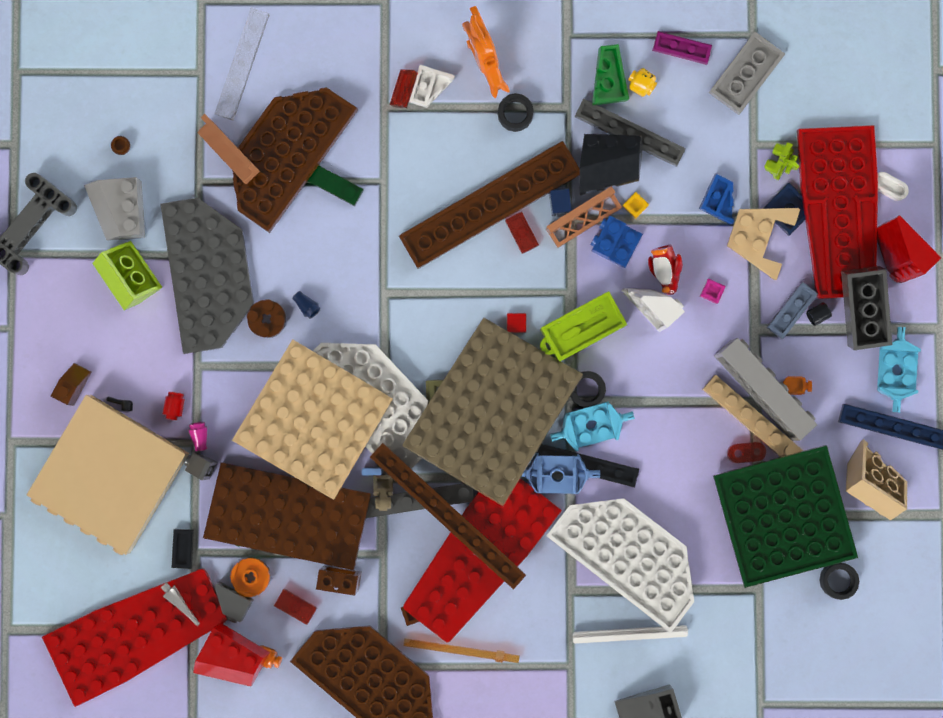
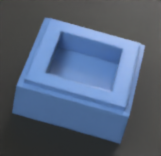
M364 467L362 469V476L383 475V469L381 467Z

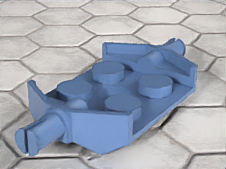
M536 453L529 468L524 471L521 477L529 479L536 493L579 494L588 478H600V470L587 469L579 454L577 456H548ZM560 471L563 477L560 480H555L552 477L553 472Z

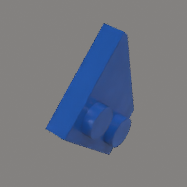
M714 174L699 209L730 225L733 224V182L718 174Z

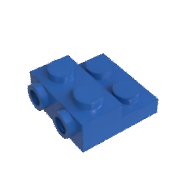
M609 216L608 219H603L599 227L602 229L600 235L594 236L590 244L593 246L591 251L626 268L643 234L626 226V223Z

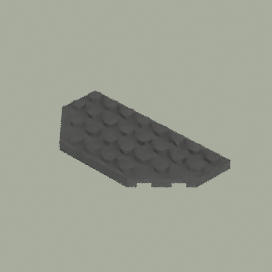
M199 198L162 203L160 205L183 354L223 348L228 338L234 333L242 319L254 305L243 230Z

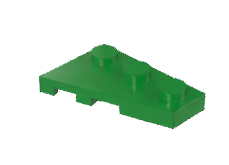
M619 44L601 46L598 49L592 105L626 102L629 100Z

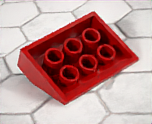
M900 215L877 227V242L886 269L890 273L889 276L895 282L903 283L925 275L941 259L936 251Z

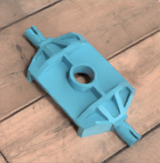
M897 327V339L890 346L880 347L877 391L893 400L892 412L901 413L902 399L918 393V390H916L918 352H921V349L906 341V327ZM894 365H899L901 368V373L898 376L892 371Z
M609 402L568 412L564 416L561 431L550 434L551 441L562 438L566 439L575 451H579L578 448L598 442L613 438L619 440L622 423L635 419L634 413L631 411L621 415ZM590 420L596 421V425L592 429L586 427L587 422Z

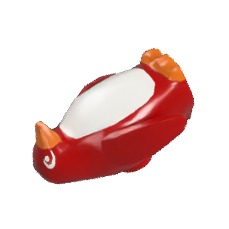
M671 244L657 247L651 250L653 257L650 256L648 258V266L651 273L662 285V292L667 295H673L678 289L683 266L680 254L675 255Z

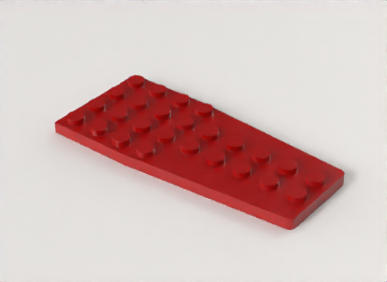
M874 125L797 130L800 188L803 198L802 202L815 290L818 293V299L843 298L841 271L877 266L878 173Z
M520 478L504 506L478 492L464 510L462 516L518 567L562 510L542 494L536 493L528 483ZM450 532L404 603L403 608L442 640L450 642L504 581Z
M205 569L196 570L167 582L171 588L174 585L176 586L186 605L200 622L198 626L163 597L165 592L161 589V586L164 584L95 610L42 636L74 707L129 681L212 631L213 627L228 620L226 619L227 616L222 613L216 590Z

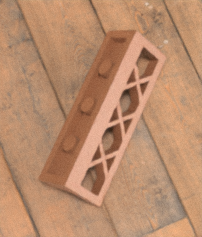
M204 114L201 119L206 124L197 133L234 173L247 184L260 171L221 129Z
M612 186L546 227V231L557 248L598 224L604 218L606 219L622 209L614 195L615 191ZM609 198L612 199L616 206L612 210L602 209L604 201ZM591 209L599 211L598 219H586L588 211ZM575 219L583 221V226L580 230L570 229L572 221ZM559 229L567 231L566 238L561 242L554 235Z

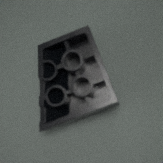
M584 134L580 161V196L585 195L589 191H601L605 187L613 185L617 187L639 181L643 151L642 136Z

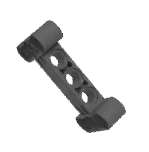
M30 173L25 178L26 186L35 195L0 237V252L4 249L6 251L5 257L0 258V265L16 275L27 273L29 269L28 262L19 253L52 212L56 210L65 216H72L77 211V205L72 199L37 173ZM36 179H39V185L37 187H33V182ZM54 190V196L48 199V193ZM69 202V208L63 211V204ZM20 261V268L18 270H15V263Z

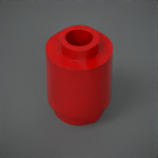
M168 392V396L165 397L162 413L166 415V419L177 420L178 417H182L185 399H183L184 394Z

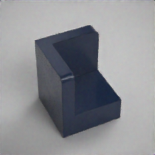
M569 189L552 190L549 192L552 216L572 210Z

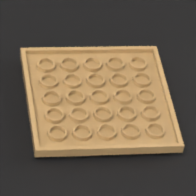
M292 339L232 441L334 500L393 398Z

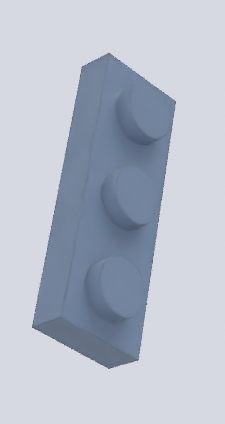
M802 282L767 326V329L780 339H784L818 293Z

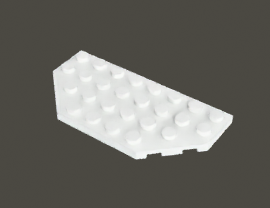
M320 343L313 352L393 398L365 447L373 454L384 443L412 469L422 458L403 447L402 444L427 407L428 400L376 344Z
M624 498L569 505L546 535L670 633L694 603L687 546Z

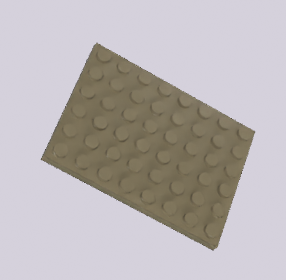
M483 318L402 446L504 506L583 374Z

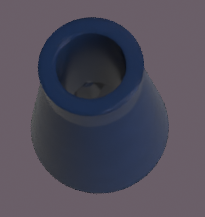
M298 291L292 299L304 317L311 319L320 311L318 303L304 295L301 291Z

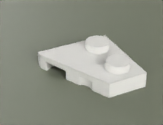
M420 65L409 102L427 108L454 80L455 75Z

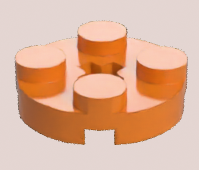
M252 557L238 562L233 567L230 576L231 583L236 592L245 597L261 594L270 582L269 567L262 560ZM250 572H253V576H255L256 579L252 580L250 583L248 582V578L245 577V575L250 574Z

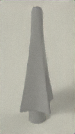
M167 582L161 586V589L165 592L163 597L198 626L200 622L188 608L176 586L174 585L171 588Z

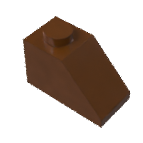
M73 363L59 379L51 397L66 405L74 406L92 372Z

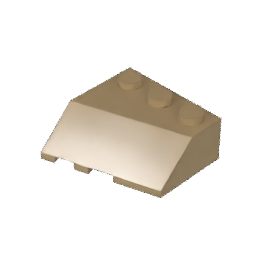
M863 439L847 463L846 492L877 511L880 515L892 520L907 510V481L891 465L886 466L880 459L881 455L877 451L873 453L867 447L868 443Z

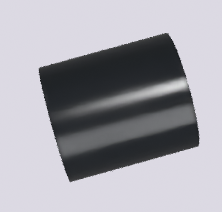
M824 302L806 311V315L813 326H817L832 317L829 307Z

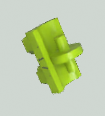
M788 142L786 145L776 143L772 153L779 157L778 161L768 159L764 166L765 170L771 173L773 178L778 181L783 172L790 174L791 170H798L799 165L796 163L798 157L792 155L794 152L793 144Z

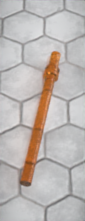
M404 639V646L493 659L495 662L503 663V661L519 663L520 655L507 654L500 650L493 652Z

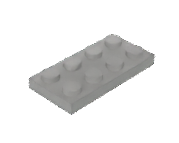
M754 32L709 93L740 115L785 53L757 32Z

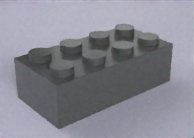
M881 266L841 271L847 345L852 350L892 345L886 269Z

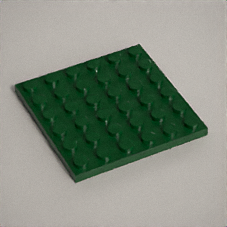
M827 445L713 475L744 588L858 558Z

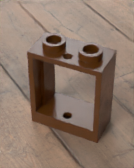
M323 566L318 572L316 590L355 596L359 591L362 572Z

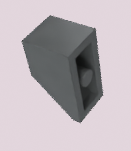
M196 452L187 457L185 471L200 480H209L217 461Z
M222 582L216 583L215 590L222 613L227 616L226 619L233 623L243 621L254 599L238 594L235 589Z

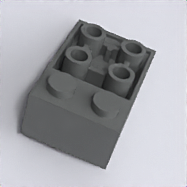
M670 684L614 701L619 718H682L674 689Z

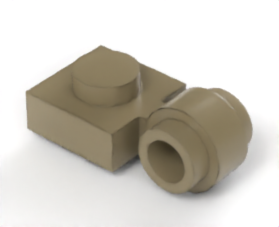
M373 475V496H379L375 497V509H379V511L391 509V497L387 496H393V478L389 475Z

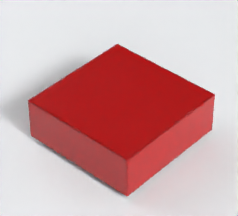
M507 313V331L510 333H526V313Z

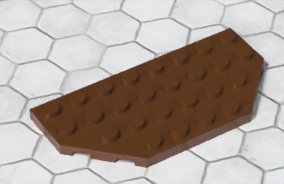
M327 87L320 88L317 91L294 93L291 96L274 97L238 147L260 172L245 184L232 170L237 210L270 233L357 113V107Z
M370 625L316 630L290 661L356 718H433L429 675Z

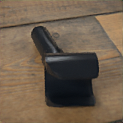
M107 397V401L120 404L121 411H133L132 401Z

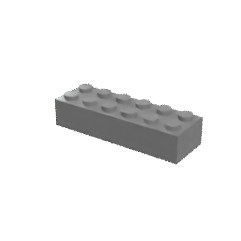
M736 338L730 340L714 357L790 440H802L817 426L814 421L815 417L809 411H804L800 400L788 393V387L782 382L779 383L774 378L776 376L770 368H765L761 364L763 362L756 353L752 354L749 351V345L743 339L739 340Z

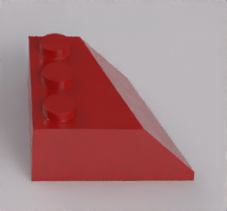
M220 623L213 627L196 658L193 673L251 687L270 652L223 623Z

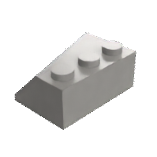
M137 177L97 180L84 185L107 241L145 238L142 181Z

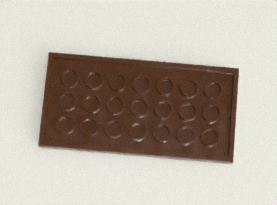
M221 463L203 538L355 570L371 494L341 487L333 500L294 477Z

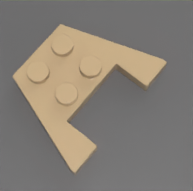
M739 209L727 247L773 280H777L782 264L765 259L763 256L775 220L795 226L800 209Z

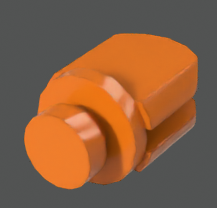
M788 376L783 381L788 387L790 395L805 394V390L812 392V380L806 382L805 377Z
M260 645V647L270 652L263 667L272 668L274 665V667L279 668L282 657H277L278 653L274 649Z

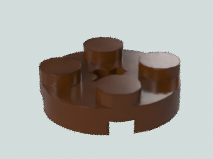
M269 299L258 301L250 308L247 314L248 326L257 336L273 338L279 335L285 327V311L277 302ZM264 314L272 316L269 324L262 322Z

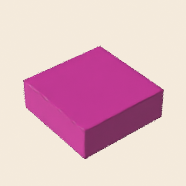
M708 278L700 297L718 304L726 286Z

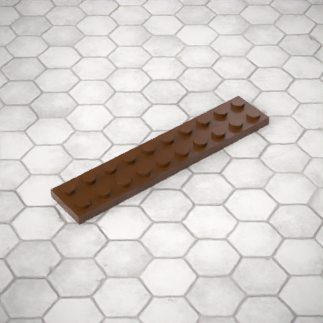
M561 141L399 235V238L417 269H420L549 194L550 191L556 190L580 176V168L565 143Z

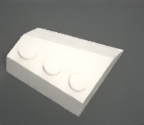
M623 288L621 290L659 332L668 328L685 312L682 309L684 307L678 299L674 300L672 297L657 291L637 288Z

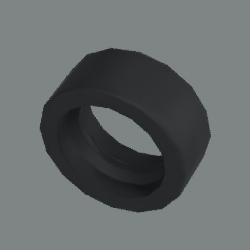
M509 94L499 104L498 120L508 131H522L532 122L533 104L529 98L522 94ZM511 102H520L526 108V118L520 123H511L505 117V108Z
M581 372L583 374L581 380L584 378L593 379L597 383L599 391L594 399L585 401L578 397L575 388L570 396L572 401L578 406L585 408L599 404L606 393L605 382L595 372Z
M846 563L824 567L819 579L824 593L839 600L849 599L855 595L860 582L856 570ZM841 569L849 574L851 582L847 590L835 592L830 588L828 578L834 570Z

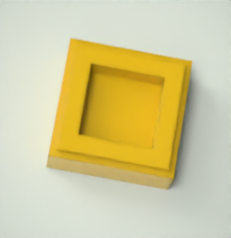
M637 192L622 205L635 219L649 206Z

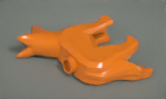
M473 6L470 8L472 13L470 23L466 21L462 24V27L469 38L466 41L467 46L471 49L480 71L485 75L492 96L496 98L498 90L502 89L505 92H510L498 68L499 62L492 38L486 29L478 8Z

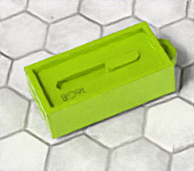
M608 291L541 327L540 331L544 338L540 342V348L545 354L554 355L560 362L627 326V323ZM546 343L549 345L550 350L547 349Z

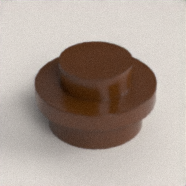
M117 136L111 142V149L117 155H125L130 150V142L124 136Z

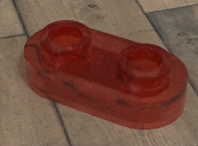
M759 442L733 444L727 449V457L733 463L761 461L766 456V448ZM755 448L760 450L759 455L754 454ZM736 450H739L741 452V455L739 457L735 456Z

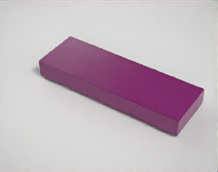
M657 31L652 51L707 65L712 45Z

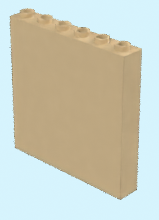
M85 395L32 484L27 496L31 498L30 501L39 506L42 504L47 507L49 513L62 516L66 523L77 525L84 534H92L97 537L96 540L99 543L112 546L113 551L120 555H127L133 550L190 453L93 395Z

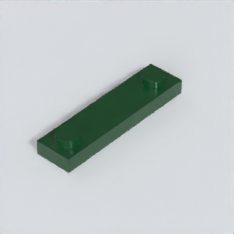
M321 166L316 168L307 181L354 207L364 191L357 185Z

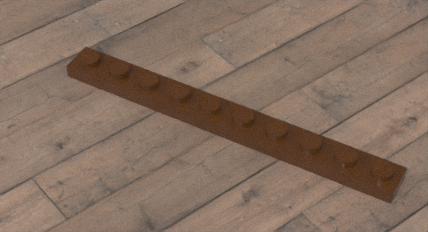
M384 443L370 456L376 464L513 590L524 579L526 574Z

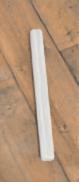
M686 625L676 626L671 633L663 627L573 632L572 637L575 644L687 637L688 628Z

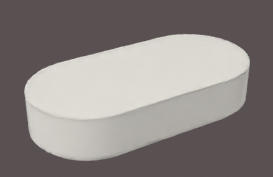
M886 172L878 173L879 193L895 201H900L907 197L909 189L906 183Z

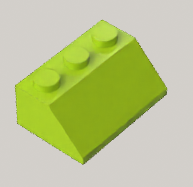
M131 241L101 252L92 263L123 310L140 304L162 288Z

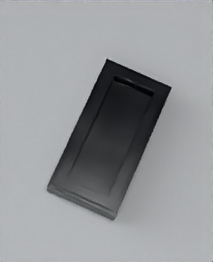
M173 529L171 568H192L194 530Z

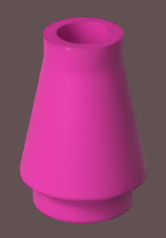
M205 422L189 424L190 429L188 431L195 446V451L206 450L207 426H205Z

